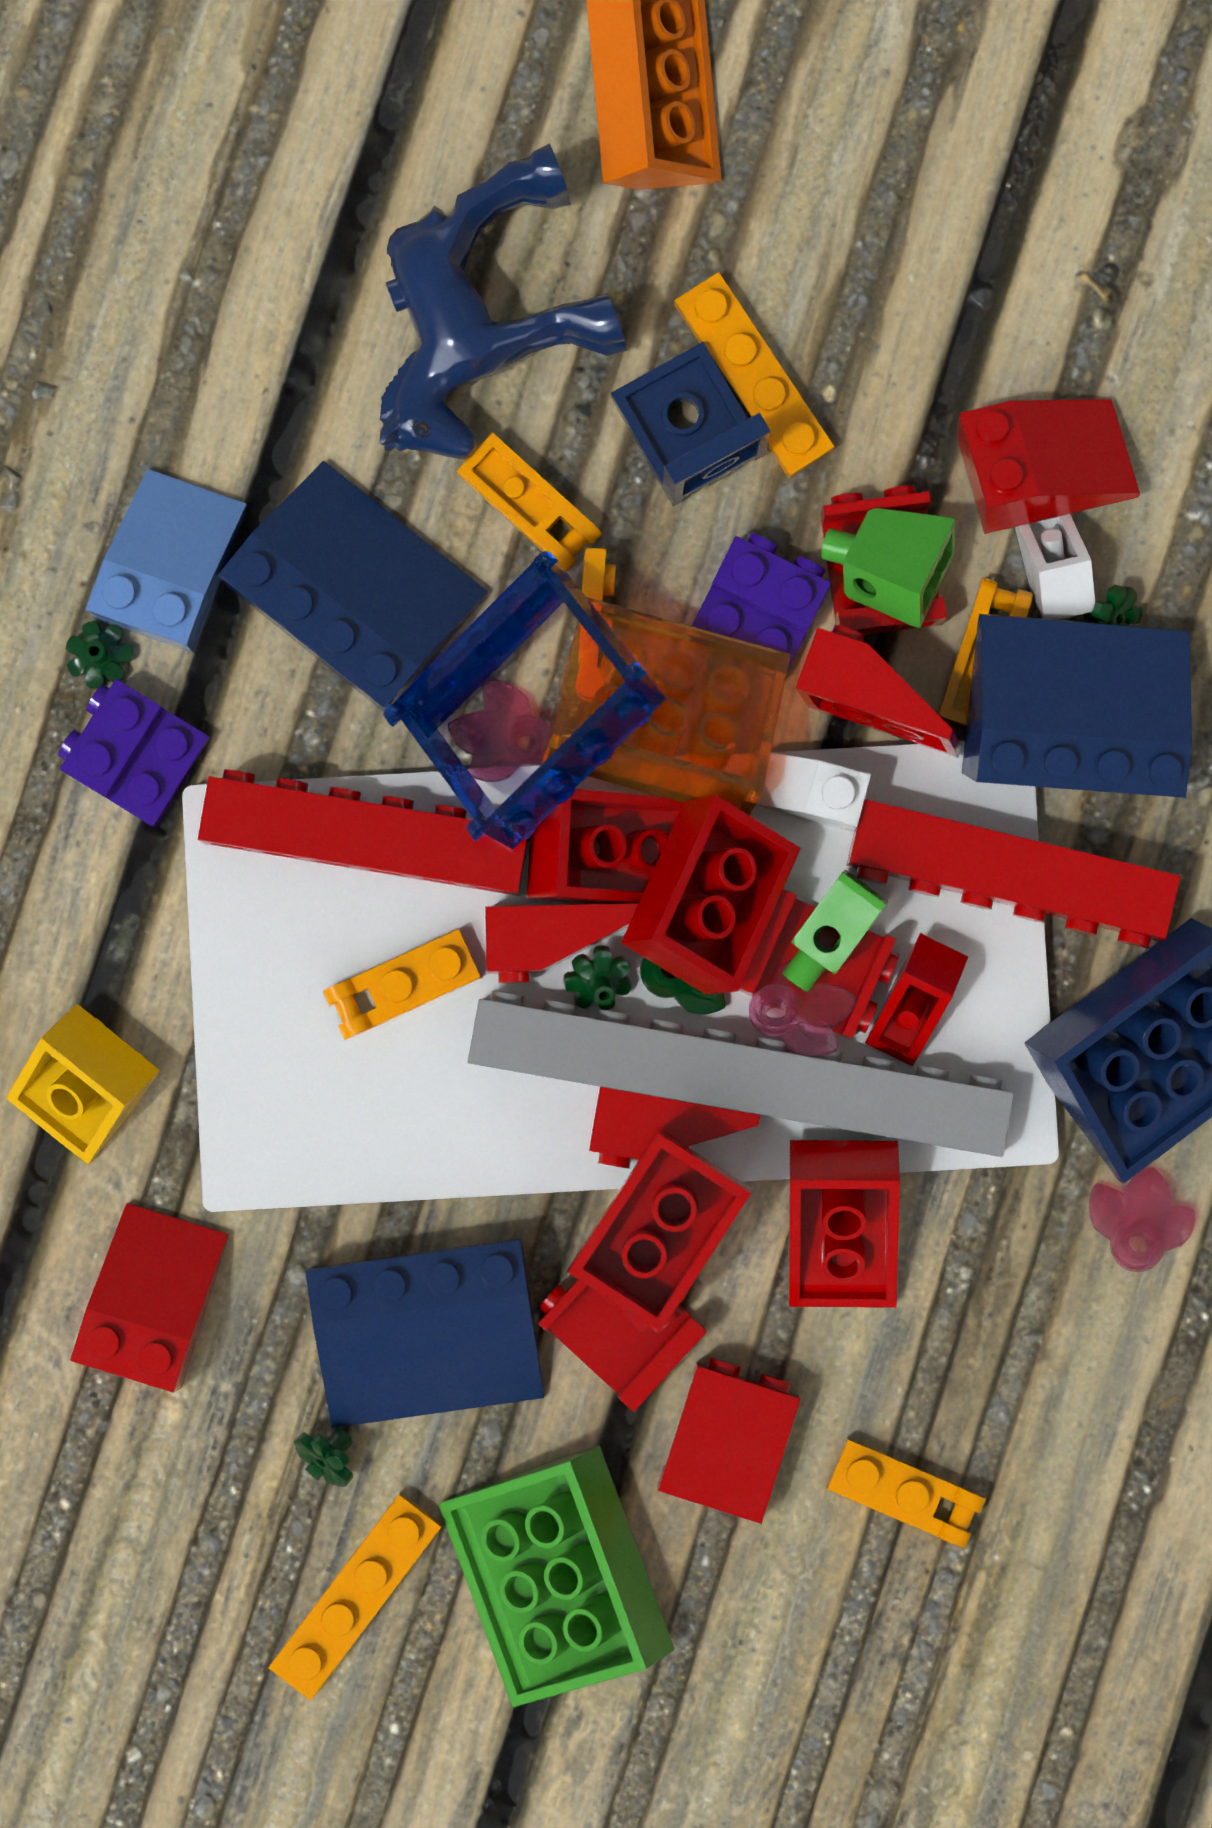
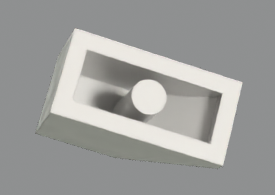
M1067 514L1015 527L1030 591L1033 593V598L1042 619L1065 620L1076 615L1092 612L1095 605L1092 561L1071 515Z
M764 752L750 804L853 832L858 825L871 774L819 760Z

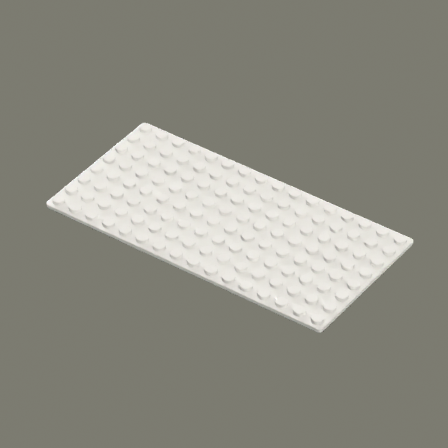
M965 741L959 742L962 747L959 757L919 744L770 752L819 760L871 774L865 795L867 800L1039 841L1036 788L1034 786L980 783L961 773ZM763 753L293 779L308 783L307 792L328 796L330 787H339L361 792L360 801L381 804L383 796H393L413 800V810L434 813L435 805L439 804L466 809V819L487 822L488 813L520 818L519 827L529 829V832L531 827L532 791L565 787L686 800L717 795L801 848L783 888L796 894V899L817 907L844 870H847L856 877L858 869L846 866L854 831L750 804ZM276 780L257 781L254 784L275 787ZM207 784L190 785L182 793L202 1201L205 1209L210 1212L620 1189L638 1160L631 1158L630 1169L598 1163V1152L589 1151L600 1090L599 1086L467 1063L479 999L491 1001L492 991L524 996L523 1007L544 1010L545 1000L576 1005L574 1002V994L576 992L566 991L563 983L564 974L574 971L571 961L579 954H585L593 960V950L596 946H608L612 953V960L618 956H624L630 963L631 972L627 976L632 982L631 990L627 995L615 994V1007L608 1011L630 1015L629 1025L650 1029L651 1019L683 1024V1035L703 1038L704 1028L736 1033L735 1044L756 1047L758 1037L789 1043L788 1053L809 1057L811 1047L843 1052L842 1063L862 1066L864 1056L886 1059L896 1062L894 1072L915 1075L917 1065L949 1071L947 1081L969 1085L970 1075L1002 1080L1001 1091L1014 1093L1003 1157L764 1115L760 1117L759 1126L689 1146V1148L741 1182L790 1179V1140L898 1141L900 1173L1052 1164L1058 1159L1059 1148L1055 1094L1046 1083L1024 1044L1025 1041L1050 1024L1044 923L1013 916L1014 906L993 902L992 910L981 909L960 903L961 893L941 889L940 896L933 897L908 890L910 881L889 876L887 884L859 879L888 900L887 905L868 930L882 937L888 935L895 938L896 941L891 951L900 954L888 983L885 984L878 980L870 1000L877 1003L878 1007L866 1033L856 1030L854 1037L847 1039L741 991L723 993L726 1006L718 1012L706 1015L687 1012L674 997H658L644 986L640 976V965L643 956L621 944L627 928L542 973H531V983H498V973L488 974L486 971L485 906L601 904L527 898L530 835L520 894L515 896L203 844L197 839ZM457 929L460 930L481 979L344 1041L338 1028L342 1021L335 1006H328L322 991ZM921 933L968 956V960L951 1001L912 1067L865 1044V1041L900 968ZM660 967L661 973L666 978H675L674 975ZM369 990L354 996L362 1014L376 1008ZM594 1000L590 1007L586 1009L577 1006L575 1016L597 1019L598 1009H601Z

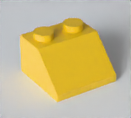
M76 1004L40 1038L6 1099L89 1165L140 1103L160 1070L141 1053L135 1051L109 1030L99 1019L93 1017L80 1005Z

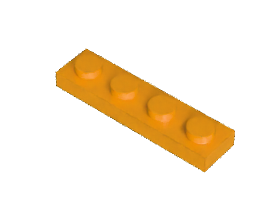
M719 272L674 300V306L698 342H704L733 395L748 418L758 413L762 415L771 431L767 446L789 479L834 451V445Z
M399 1493L269 1665L268 1669L311 1701L440 1530L442 1524L402 1493Z

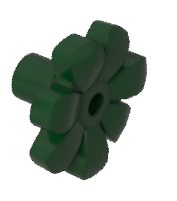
M1113 585L1107 590L1106 601H1095L1092 612L1084 613L1083 616L1085 620L1094 623L1129 626L1130 624H1139L1141 622L1143 608L1134 605L1137 600V593L1132 587Z
M97 622L85 623L82 627L84 638L71 636L66 643V650L76 655V658L67 663L70 674L73 677H80L86 673V686L97 690L101 684H104L105 676L112 683L115 679L122 681L126 677V672L120 666V663H129L134 659L132 646L119 644L124 637L123 630L115 625H110L102 633L101 627Z
M596 946L593 950V960L585 954L576 956L571 961L574 971L565 973L563 977L566 991L576 992L574 994V1002L583 1009L590 1007L595 1000L601 1010L608 1011L615 1007V994L627 995L632 987V982L627 976L631 972L630 963L624 956H618L612 960V953L608 946Z
M336 1429L327 1440L320 1434L313 1439L305 1432H302L294 1441L295 1449L299 1457L309 1463L305 1470L313 1478L319 1480L323 1475L327 1483L338 1487H346L351 1482L354 1476L345 1466L349 1462V1458L344 1452L351 1446L353 1441L345 1431Z

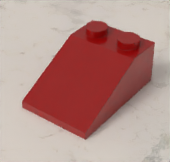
M1112 399L1011 400L959 413L957 441L984 534L1122 502L1140 496L1139 487Z
M834 625L832 632L817 627L795 687L809 708L959 757L962 747L953 729L869 644L863 642L865 635L841 625Z
M565 787L532 791L527 898L601 904L639 903L684 801L688 800Z
M790 1140L789 1307L897 1308L900 1201L898 1141Z
M126 1203L88 1302L70 1361L172 1393L181 1389L229 1234Z

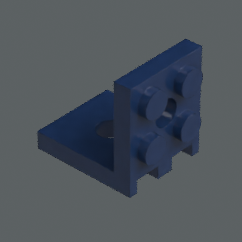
M704 342L611 392V399L672 506L682 502L683 497L707 484L711 486L728 476L730 471L755 458V460H758L765 456L771 432L760 413L749 419L746 418ZM677 402H688L696 408L698 420L693 426L680 429L670 423L667 412Z

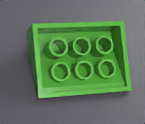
M600 1445L544 1463L438 1504L512 1707L646 1670L675 1650Z

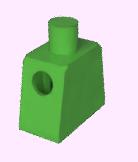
M874 508L867 512L856 535L830 528L823 541L821 558L843 565L844 593L849 599L911 626L921 628L955 555V519Z
M844 870L791 941L792 944L799 948V951L782 974L806 992L810 991L825 969L836 974L885 908L888 900L847 870ZM825 926L835 928L840 934V938L833 948L822 946L817 939V936Z

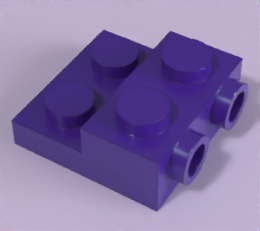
M749 533L746 540L735 536L687 636L782 683L829 590L831 582L822 578L826 570L811 560L797 556L793 564L774 555L778 546L760 535Z
M115 679L110 688L101 684L91 697L86 711L93 716L81 733L74 729L63 742L58 756L65 761L59 770L156 829L211 738L168 712L157 703Z

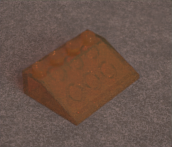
M585 597L552 714L541 764L683 803L688 800L717 795L750 816L763 792L791 654Z

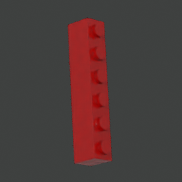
M224 769L223 778L208 776L197 839L203 844L515 896L520 894L530 835L529 829L519 827L520 818L488 813L487 822L466 819V809L439 804L435 805L434 813L413 810V800L393 796H383L381 804L360 801L361 792L339 787H330L328 796L307 792L308 783L284 778H277L275 787L254 784L255 774L237 770Z
M864 799L846 866L858 868L856 877L859 879L887 884L888 878L891 876L910 881L908 890L933 897H939L941 889L961 893L960 903L992 910L993 902L1014 906L1013 916L1044 923L1047 914L1067 919L1065 928L1088 935H1097L1098 927L1119 932L1117 941L1142 948H1149L1151 940L1158 942L1166 939L1181 877L1151 868Z

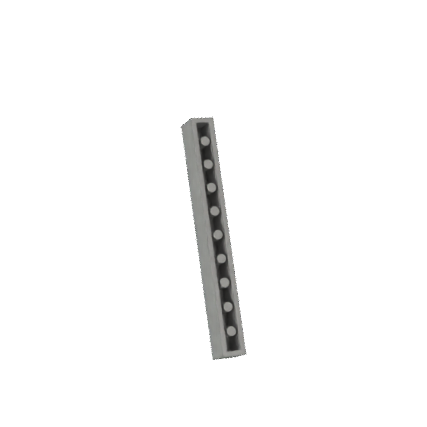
M492 991L491 1001L478 1000L467 1062L469 1064L991 1156L1003 1157L1014 1093L1001 1091L1002 1080L970 1075L969 1085L947 1081L949 1074L947 1070L917 1065L916 1074L910 1075L894 1072L895 1061L864 1056L862 1066L841 1062L843 1052L817 1047L810 1048L809 1057L788 1053V1042L759 1037L757 1038L756 1047L735 1044L736 1033L704 1028L703 1038L682 1034L683 1024L651 1019L650 1029L629 1025L630 1015L607 1010L598 1009L597 1019L575 1016L576 1005L545 1000L544 1010L523 1007L524 996Z

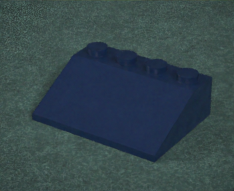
M324 460L251 533L218 574L219 578L228 588L388 716L488 594L487 590Z
M979 613L962 774L980 783L1186 798L1192 752L1189 631Z
M1190 918L1167 935L1166 939L1159 941L1024 1042L1046 1083L1118 1181L1123 1184L1212 1117V928L1193 918Z
M522 1238L313 1267L305 1270L313 1330L332 1428L544 1398Z

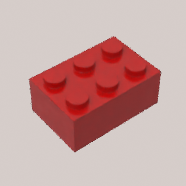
M717 795L684 801L621 944L706 995L738 992L801 848Z
M659 1128L570 1264L568 1273L661 1333L752 1194L751 1188Z

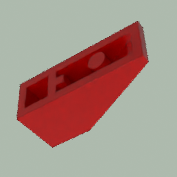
M639 903L485 906L486 971L488 974L498 973V983H531V973H542L628 928Z
M600 1087L589 1151L599 1153V1164L630 1169L631 1158L640 1159L659 1128L689 1147L759 1126L761 1115Z

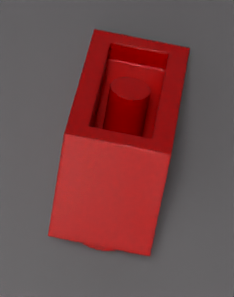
M920 933L897 974L866 1038L865 1044L913 1067L955 993L968 956Z

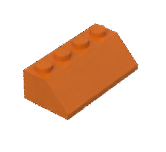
M586 0L603 184L645 190L712 184L722 181L705 0Z

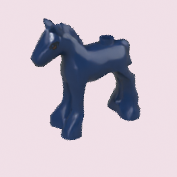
M550 144L535 150L528 158L509 162L487 181L457 195L453 211L448 217H446L441 209L433 206L419 221L397 228L389 237L387 254L391 257V267L395 279L385 283L396 311L408 310L420 344L418 349L411 353L405 360V363L398 369V374L393 376V381L389 382V385L385 388L386 392L381 397L382 404L379 420L383 422V427L380 431L379 443L384 445V451H391L396 447L399 451L410 449L467 460L477 448L476 433L446 405L447 395L455 388L472 381L491 377L504 367L528 354L555 345L573 344L605 356L627 351L624 342L625 337L608 293L588 300L561 304L521 319L495 322L490 320L483 298L463 272L480 231L499 214L523 204L549 209L571 205L562 172Z

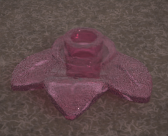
M486 681L484 684V711L463 715L448 723V732L456 745L467 754L474 755L469 766V776L484 782L502 781L508 779L520 766L529 767L540 764L549 756L553 745V735L550 727L544 720L532 715L527 696L519 689L498 681ZM522 736H530L535 740L536 744L530 749H523L517 745L516 741Z
M788 961L778 968L772 984L763 987L752 997L749 1004L750 1021L760 1033L770 1037H781L785 1044L796 1053L808 1056H824L834 1053L838 1049V1042L832 1028L838 1026L849 1016L855 1005L856 997L840 987L820 983L818 980L809 992L802 990L782 974L790 963ZM772 1008H780L785 1012V1015L779 1018H772L766 1013Z
M1153 1167L1146 1168L1136 1174L1126 1185L1123 1193L1099 1183L1094 1184L1090 1193L1089 1214L1092 1225L1096 1231L1110 1240V1250L1113 1258L1122 1268L1128 1271L1145 1272L1152 1269L1161 1260L1164 1251L1181 1247L1192 1234L1195 1210L1186 1206H1171V1193L1168 1183ZM1132 1236L1144 1238L1147 1242V1250L1144 1252L1133 1250L1129 1244V1238Z

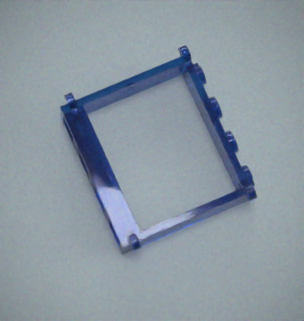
M544 551L537 555L534 562L383 713L384 718L393 727L402 720L472 816L473 820L466 827L471 838L478 841L485 834L511 849L518 846L524 839H528L536 831L537 826L559 804L568 800L575 792L576 787L598 766L608 761L613 755L614 750L636 728L645 724L651 718V713L667 699L572 578L555 565L558 560L549 551ZM564 602L618 670L625 682L496 809L439 732L438 728Z

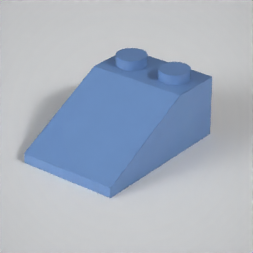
M147 469L103 559L85 610L97 620L194 653L221 580L218 574L227 564L248 505Z

